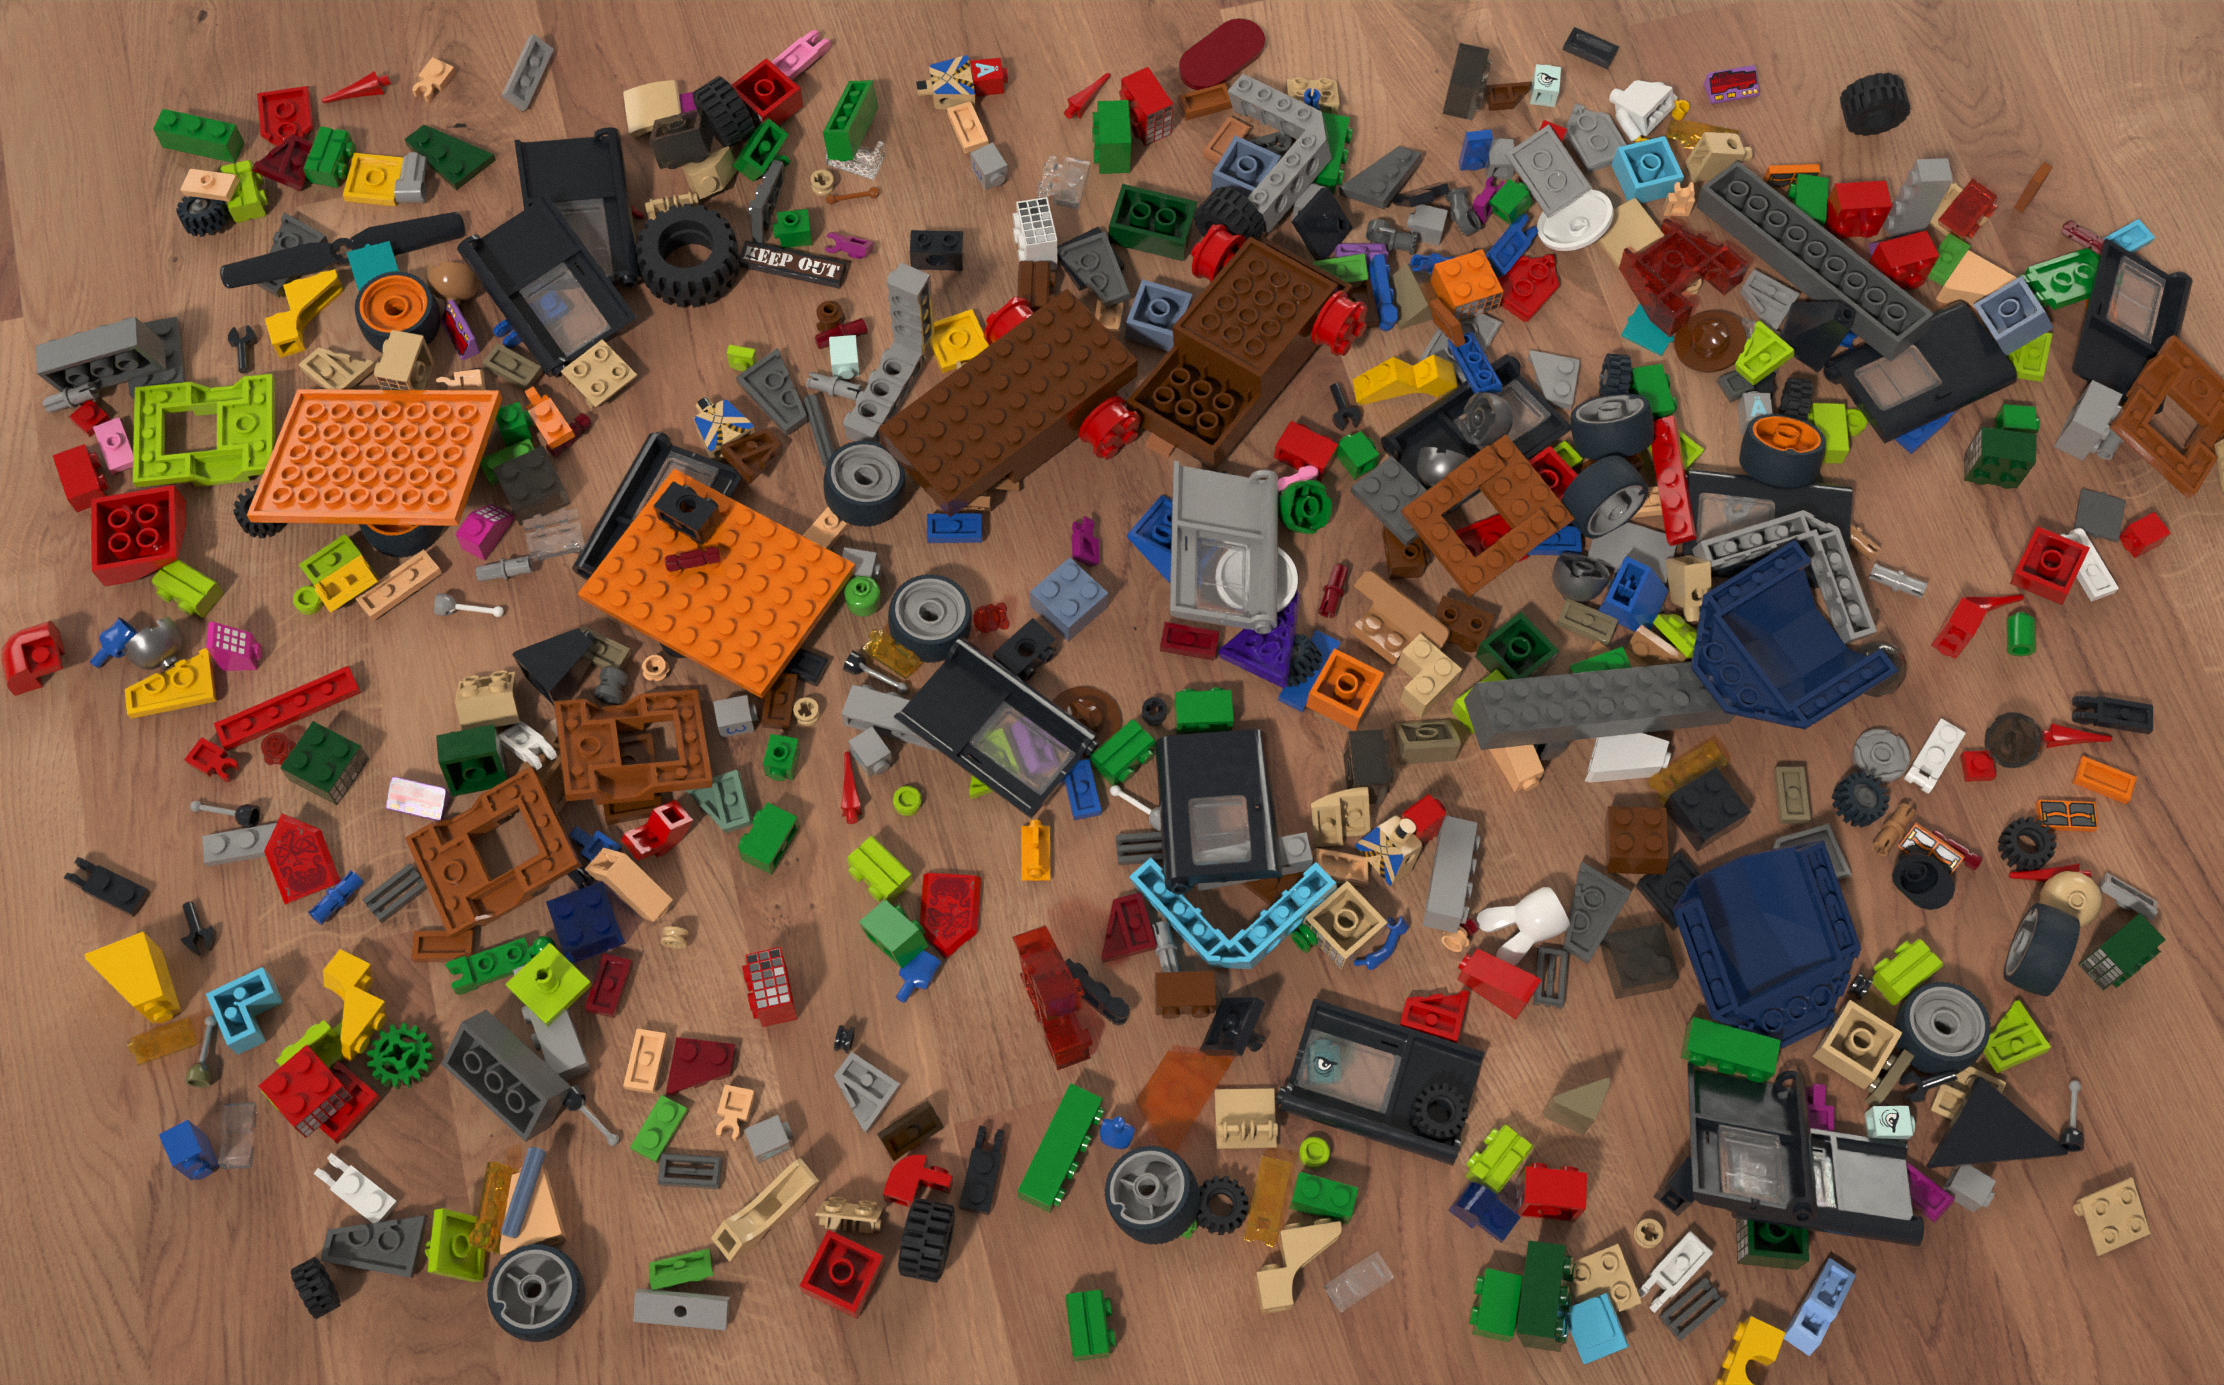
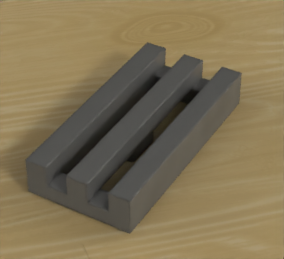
M1161 832L1116 835L1118 865L1143 864L1150 857L1156 863L1163 862V853L1123 856L1125 852L1162 850V842L1122 845L1162 841Z
M409 863L362 900L382 924L425 891L427 886L419 873ZM416 881L418 882V884L414 886L411 890H409L407 893H405L403 896L397 899L394 903H392L390 906L384 909L381 913L379 912V909H381L383 906L389 903L392 899L394 900L399 895H401L402 892L406 890L409 886H411L413 883H415Z
M1539 946L1535 976L1543 980L1545 954L1549 955L1545 997H1541V981L1533 995V1005L1539 1006V1004H1543L1544 1007L1556 1006L1557 1009H1562L1564 1006L1568 951ZM1555 956H1560L1557 999H1553Z
M661 1153L657 1184L659 1186L719 1189L723 1159L722 1157ZM667 1162L714 1165V1170L666 1167ZM665 1174L713 1177V1180L667 1178Z
M1705 1277L1660 1315L1659 1318L1680 1342L1727 1301L1717 1294L1718 1291L1715 1287L1712 1288L1710 1286L1709 1280ZM1703 1288L1706 1294L1675 1321L1672 1322L1668 1318ZM1710 1298L1715 1302L1683 1331H1679L1677 1327Z

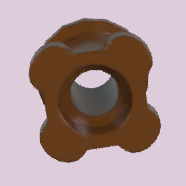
M835 301L822 302L816 310L818 320H820L816 324L819 332L836 328V324L842 325V322L845 321L842 307Z

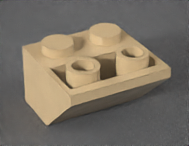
M502 670L492 673L491 676L479 678V676L473 675L459 681L455 705L462 730L492 724L498 727L520 722L521 709L515 672L508 673Z

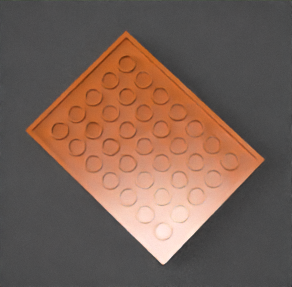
M297 389L247 517L251 522L459 526L503 397L500 391Z
M673 469L578 592V596L588 604L763 699L856 571V565L684 473ZM673 481L681 486L688 485L697 495L704 499L708 497L719 506L722 522L703 545L658 519L653 505ZM694 509L688 510L685 513L692 512ZM714 546L719 549L721 559L718 563L709 564V562H705L706 565L687 569L679 567V570L672 572L666 569L665 557L667 555L676 554V556H680V553L698 549L706 551V548Z

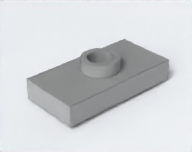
M2105 873L2100 880L2099 889L2113 897L2115 902L2126 910L2133 909L2150 920H2153L2158 913V902L2113 875Z

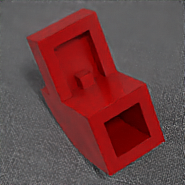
M675 799L653 809L648 822L624 833L621 841L638 861L653 854L659 858L669 852L683 839L693 820Z
M926 1155L907 1156L892 1168L883 1192L884 1200L910 1208L918 1197L921 1186L950 1194L953 1176L949 1175V1171L942 1167L931 1166V1169H928Z

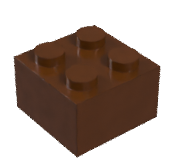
M1608 806L1605 818L1607 873L1665 875L1669 860L1665 807Z

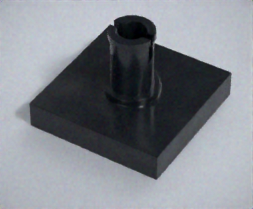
M1328 187L1321 188L1291 221L1315 261L1325 260L1353 228Z
M1257 997L1222 998L1200 1051L1208 1056H1242L1246 1047L1252 1052L1260 1050L1263 1045L1258 1043L1257 1040L1264 1043V1036L1255 1032L1254 1028L1265 1002Z

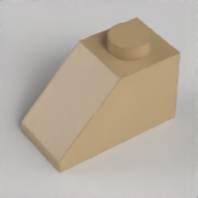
M729 146L682 166L691 191L694 194L696 193L699 199L723 190L738 171L732 166L735 161Z

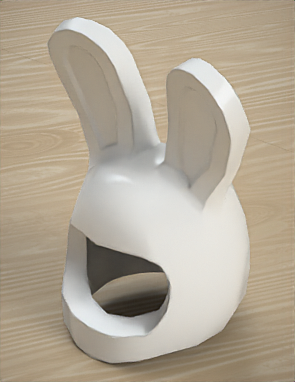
M1542 887L1530 893L1514 906L1487 908L1477 916L1479 928L1487 933L1517 924L1520 932L1501 946L1496 954L1497 958L1513 966L1518 964L1527 954L1532 944L1556 937L1565 932L1570 926L1569 919L1559 899L1550 887Z

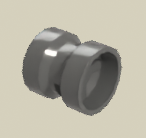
M609 667L602 668L599 676L601 683L595 688L594 697L606 704L619 705L623 698L622 688L627 685L629 677L621 670Z

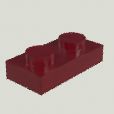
M1165 622L1160 651L1214 661L1219 631Z
M603 953L585 1005L586 1012L615 1018L633 965L632 960Z

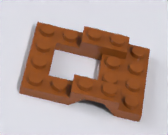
M2173 335L2165 341L2158 354L2148 360L2126 394L2128 400L2109 428L2188 499L2196 495L2218 459L2215 454L2214 444L2224 438V380L2179 338ZM2166 395L2199 423L2184 447L2187 451L2184 456L2148 424Z
M1506 434L1447 474L1443 480L1400 511L1468 598L1574 520V517ZM1480 489L1512 530L1475 558L1442 515Z
M698 689L639 694L624 705L600 707L586 699L554 701L566 801L595 799V805L654 800V793L712 788V775ZM673 722L678 754L677 761L621 765L617 732L644 730V723Z
M532 766L479 795L472 808L449 820L432 822L405 837L447 933L452 938H456L478 924L486 926L535 898L533 893L582 866L540 777ZM520 809L540 853L491 880L473 840L501 825L500 819Z

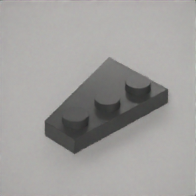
M778 348L736 377L737 384L786 436L807 422V415L796 389H794Z

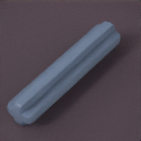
M530 1147L528 1149L501 1228V1234L506 1237L517 1238L546 1155L545 1151L540 1148Z

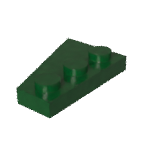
M422 125L404 139L406 146L413 152L425 156L427 165L456 191L496 161L494 154L427 125Z

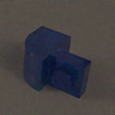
M1469 1182L1448 1210L1472 1229L1477 1224L1500 1243L1505 1240L1521 1218L1496 1198L1498 1196L1496 1193L1475 1182Z

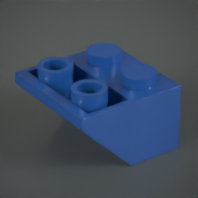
M1625 556L1610 583L1598 611L1618 619V624L1634 632L1641 625L1651 630L1653 621L1657 617L1669 590L1652 568Z

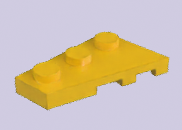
M204 648L198 651L199 655L187 661L183 659L175 663V667L161 674L155 673L126 688V709L130 719L217 702L212 656L209 651Z

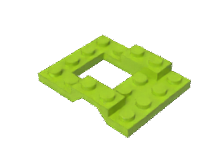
M272 374L244 376L233 386L213 388L194 382L135 387L133 484L136 488L192 482L195 487L251 481V476L263 475L275 446V378ZM193 411L196 416L217 414V450L165 455V413Z

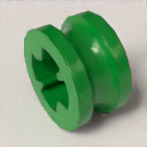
M1304 924L1298 926V931H1293L1290 934L1295 945L1305 953L1310 951L1311 945L1316 946L1318 944L1315 934Z

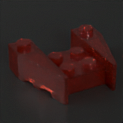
M1664 219L1661 231L1665 236L1638 256L1628 248H1625L1619 270L1650 321L1670 338L1688 324L1693 309V304L1681 295L1683 291L1703 277L1721 294L1726 295L1743 281L1748 262L1730 247L1724 244L1719 246L1707 241L1708 237L1702 234H1698V236L1683 230L1682 225L1669 219Z
M1046 925L1012 937L1019 955L1022 973H1020L1021 980L1034 1007L1036 1019L1042 1026L1044 1040L1057 1071L1090 1059L1089 1046L1093 1045L1090 1033L1087 1028L1082 1030L1074 1012L1082 1009L1080 996L1084 995V991L1079 978L1073 979Z

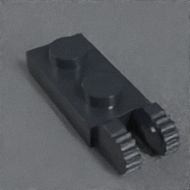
M2080 695L2074 696L2072 699V705L2082 709L2094 708V713L2084 711L2072 713V722L2083 725L2093 724V726L2150 734L2153 731V705L2101 696L2096 698Z
M77 857L74 863L80 869L92 873L87 882L73 873H66L64 876L66 881L81 888L84 893L132 917L136 915L150 894L147 888L100 865L95 866L80 857Z
M1068 958L1061 966L1059 977L1097 1012L1110 1022L1112 1021V1024H1115V1026L1125 1024L1130 1011L1127 1003L1125 1004L1121 997L1112 998L1109 989L1103 983H1096L1082 964L1074 963Z
M979 1125L975 1147L972 1148L959 1209L989 1215L1002 1158L1000 1152L1004 1139V1130L998 1129L997 1133H995L993 1152L982 1150L987 1131L985 1126Z

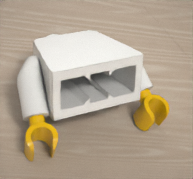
M1637 80L1625 91L1615 88L1609 98L1610 102L1615 104V117L1631 142L1635 141V143L1649 140L1646 138L1642 139L1641 135L1647 136L1671 110L1673 118L1679 121L1683 119L1689 110V103L1685 100L1678 101L1677 96L1673 93V88L1666 86L1662 82L1650 83Z

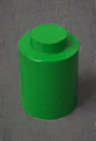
M2025 612L2014 613L2006 621L2007 653L2013 656L2032 655L2036 651V620Z

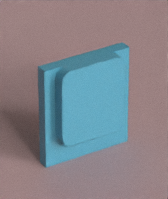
M1608 1293L1574 1305L1570 1313H1565L1566 1322L1584 1365L1630 1347Z

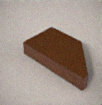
M1532 82L1486 85L1485 95L1489 111L1514 109L1531 90Z

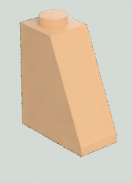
M1968 250L1943 286L1936 300L1948 304L1962 301L1968 307L1975 308L1973 304L2017 279V277Z
M1534 745L1489 749L1515 793L1522 789L1529 791L1540 784L1539 781L1544 773V769Z
M603 848L584 869L643 919L654 922L656 919L661 918L667 912L668 905L673 900L625 853Z
M543 1165L518 1237L509 1238L502 1234L499 1249L503 1257L512 1250H516V1248L524 1245L543 1244L551 1246L567 1240L548 1172ZM522 1168L519 1169V1173L513 1174L511 1177L505 1217Z

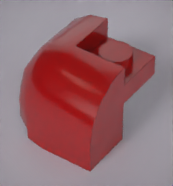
M52 621L22 629L9 636L3 645L1 662L7 687L14 696L42 688L40 676L63 669L60 656L65 654L60 630Z

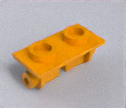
M1031 820L1030 825L1021 826L1022 881H1050V826L1041 825L1040 820Z

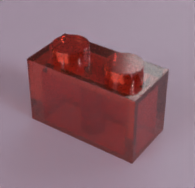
M1972 178L1938 219V225L1962 241H1965L1967 238L1972 239L1980 230L1981 226L1978 224L1983 218L1987 217L1989 219L1997 210L1998 196Z

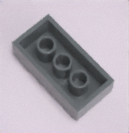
M136 317L125 318L116 323L101 325L92 330L77 332L71 336L53 339L47 343L36 345L37 374L60 392H63L66 387L75 388L88 382H93L97 389H101L166 370L165 342Z
M484 1010L462 1021L441 1063L525 1142L550 1128L571 1088L565 1080L488 1010Z

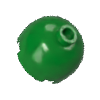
M1298 480L1288 484L1278 497V517L1284 526L1300 534H1315L1320 527H1325L1332 512L1331 497H1327L1324 491L1326 487L1315 480Z

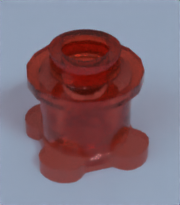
M1001 602L996 606L987 604L986 606L977 607L973 615L975 627L981 633L996 631L998 628L1002 630L1008 629L1010 623L1006 615V604Z
M280 732L267 735L261 742V751L265 755L264 761L268 765H282L295 747V742L289 741L288 737Z

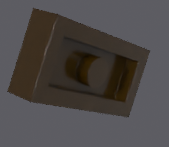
M926 1101L879 1132L877 1136L889 1157L895 1161L942 1130L944 1126L932 1105Z

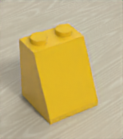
M144 932L84 954L85 959L152 1024L167 1022L173 1018V1015L181 1013L163 951Z

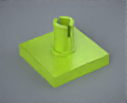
M551 943L542 949L505 984L547 1027L592 986L591 982Z
M444 1208L435 1209L431 1240L425 1245L430 1247V1249H425L426 1256L429 1258L428 1273L470 1282L483 1281L489 1219Z

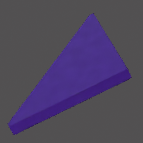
M1296 590L1290 604L1277 613V627L1267 634H1259L1255 630L1243 629L1218 650L1221 659L1281 688H1285L1288 681L1300 603L1298 590Z

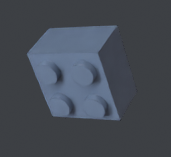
M1234 136L1212 172L1210 191L1213 192L1219 187H1228L1248 198L1280 161L1281 155Z
M2022 276L1973 304L2005 356L2054 328L2046 312Z
M1142 279L1126 321L1125 339L1169 352L1174 346L1172 327L1192 305L1193 294Z
M1069 557L1030 591V607L1069 642L1108 607V592Z

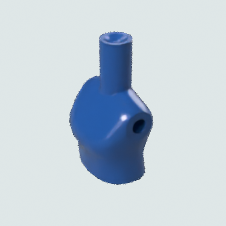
M118 617L111 627L100 634L99 640L102 648L90 660V663L100 668L110 655L115 658L125 656L122 652V649L126 648L124 645L138 634V631L127 621Z
M923 950L902 969L900 968L899 976L905 983L897 993L896 998L906 1003L915 988L928 989L942 962Z
M1122 1117L1103 1119L1100 1129L1101 1142L1114 1149H1126L1132 1142L1135 1128L1125 1123Z

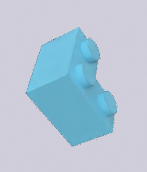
M263 967L206 993L226 1044L237 1055L266 1042L255 1016L283 1003L273 977Z

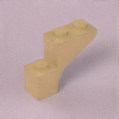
M801 1158L797 1159L750 1204L724 1220L711 1239L729 1261L736 1259L754 1249L769 1229L793 1217L819 1180Z
M1331 1218L1314 1221L1313 1226L1302 1227V1223L1284 1226V1230H1281L1278 1235L1283 1268H1279L1278 1264L1266 1265L1261 1267V1271L1256 1272L1254 1277L1261 1315L1292 1309L1294 1305L1292 1297L1294 1276L1337 1241L1342 1231L1340 1221L1332 1222Z

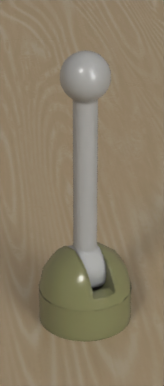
M211 1015L205 1019L207 1027L199 1063L193 1064L189 1068L185 1079L187 1085L199 1088L210 1086L212 1071L205 1064L212 1029L217 1024L215 1016Z

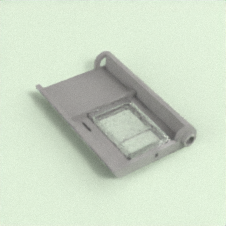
M1174 460L1170 614L1182 619L1255 630L1259 634L1270 633L1277 627V473L1270 470H1259L1247 478L1180 465L1179 461Z

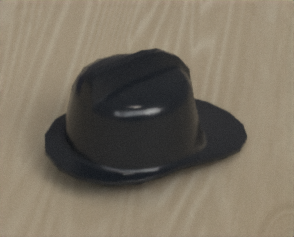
M1912 852L1906 855L1903 853L1899 855L1900 860L1897 862L1892 873V880L1897 889L1913 904L1923 909L1933 910L1947 905L1955 892L1954 881L1949 873L1933 858L1924 853Z

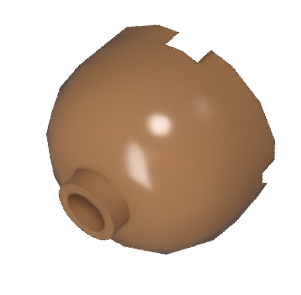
M432 262L427 265V285L435 297L444 300L445 305L448 304L449 300L453 299L457 306H460V301H468L479 290L480 281L467 264L440 262V267H433Z

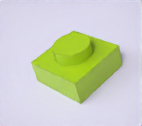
M729 344L726 353L729 367L744 372L757 363L755 349Z
M1566 441L1553 448L1572 469H1575L1582 463L1583 458Z

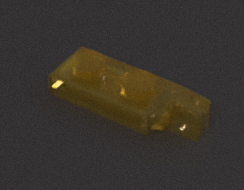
M1671 120L1667 128L1666 138L1679 140L1680 143L1684 144L1685 148L1694 149L1704 132L1733 133L1738 135L1739 130L1692 121Z

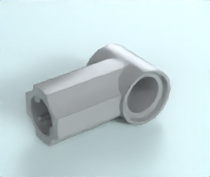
M409 152L408 155L403 156L401 176L395 182V198L397 202L425 203V175L427 168L425 156H421L416 152Z

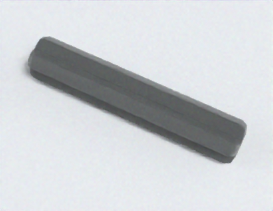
M806 395L803 398L805 409L822 465L826 467L828 460L834 453V449L817 395Z

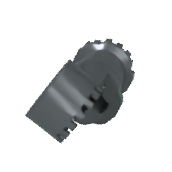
M1462 187L1459 190L1458 188L1456 190L1453 188L1452 191L1449 190L1448 194H1446V200L1450 203L1451 207L1450 219L1457 222L1456 225L1459 224L1457 228H1461L1460 232H1464L1462 235L1469 237L1481 229V222L1477 214L1468 205V190Z
M1374 219L1368 223L1366 238L1368 241L1370 239L1371 243L1372 241L1374 243H1385L1388 245V251L1397 249L1407 251L1409 255H1413L1418 232H1413L1412 234L1399 232L1396 228L1390 227L1388 222Z

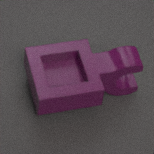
M1489 177L1486 180V188L1481 195L1478 194L1476 196L1473 209H1475V213L1481 223L1485 224L1493 213L1489 201L1501 189L1505 181H1502L1499 186L1494 187V179Z
M837 232L827 234L828 238H832L836 242L835 246L827 245L825 247V251L828 253H835L840 250L847 252L849 257L863 259V257L873 252L874 242L853 236L845 237Z
M1084 516L1083 524L1074 521L1072 524V559L1093 567L1100 563L1099 539L1093 537V519Z
M1813 1083V1087H1808L1810 1128L1834 1132V1106L1825 1105L1826 1085Z

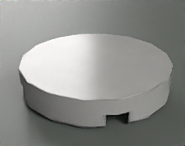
M1872 729L1863 733L1855 742L1851 753L1853 765L1858 773L1866 772V776L1872 774L1874 782L1879 779L1882 782L1881 784H1889L1898 780L1905 773L1910 762L1909 749L1904 740L1899 736L1896 737L1890 734L1891 731Z

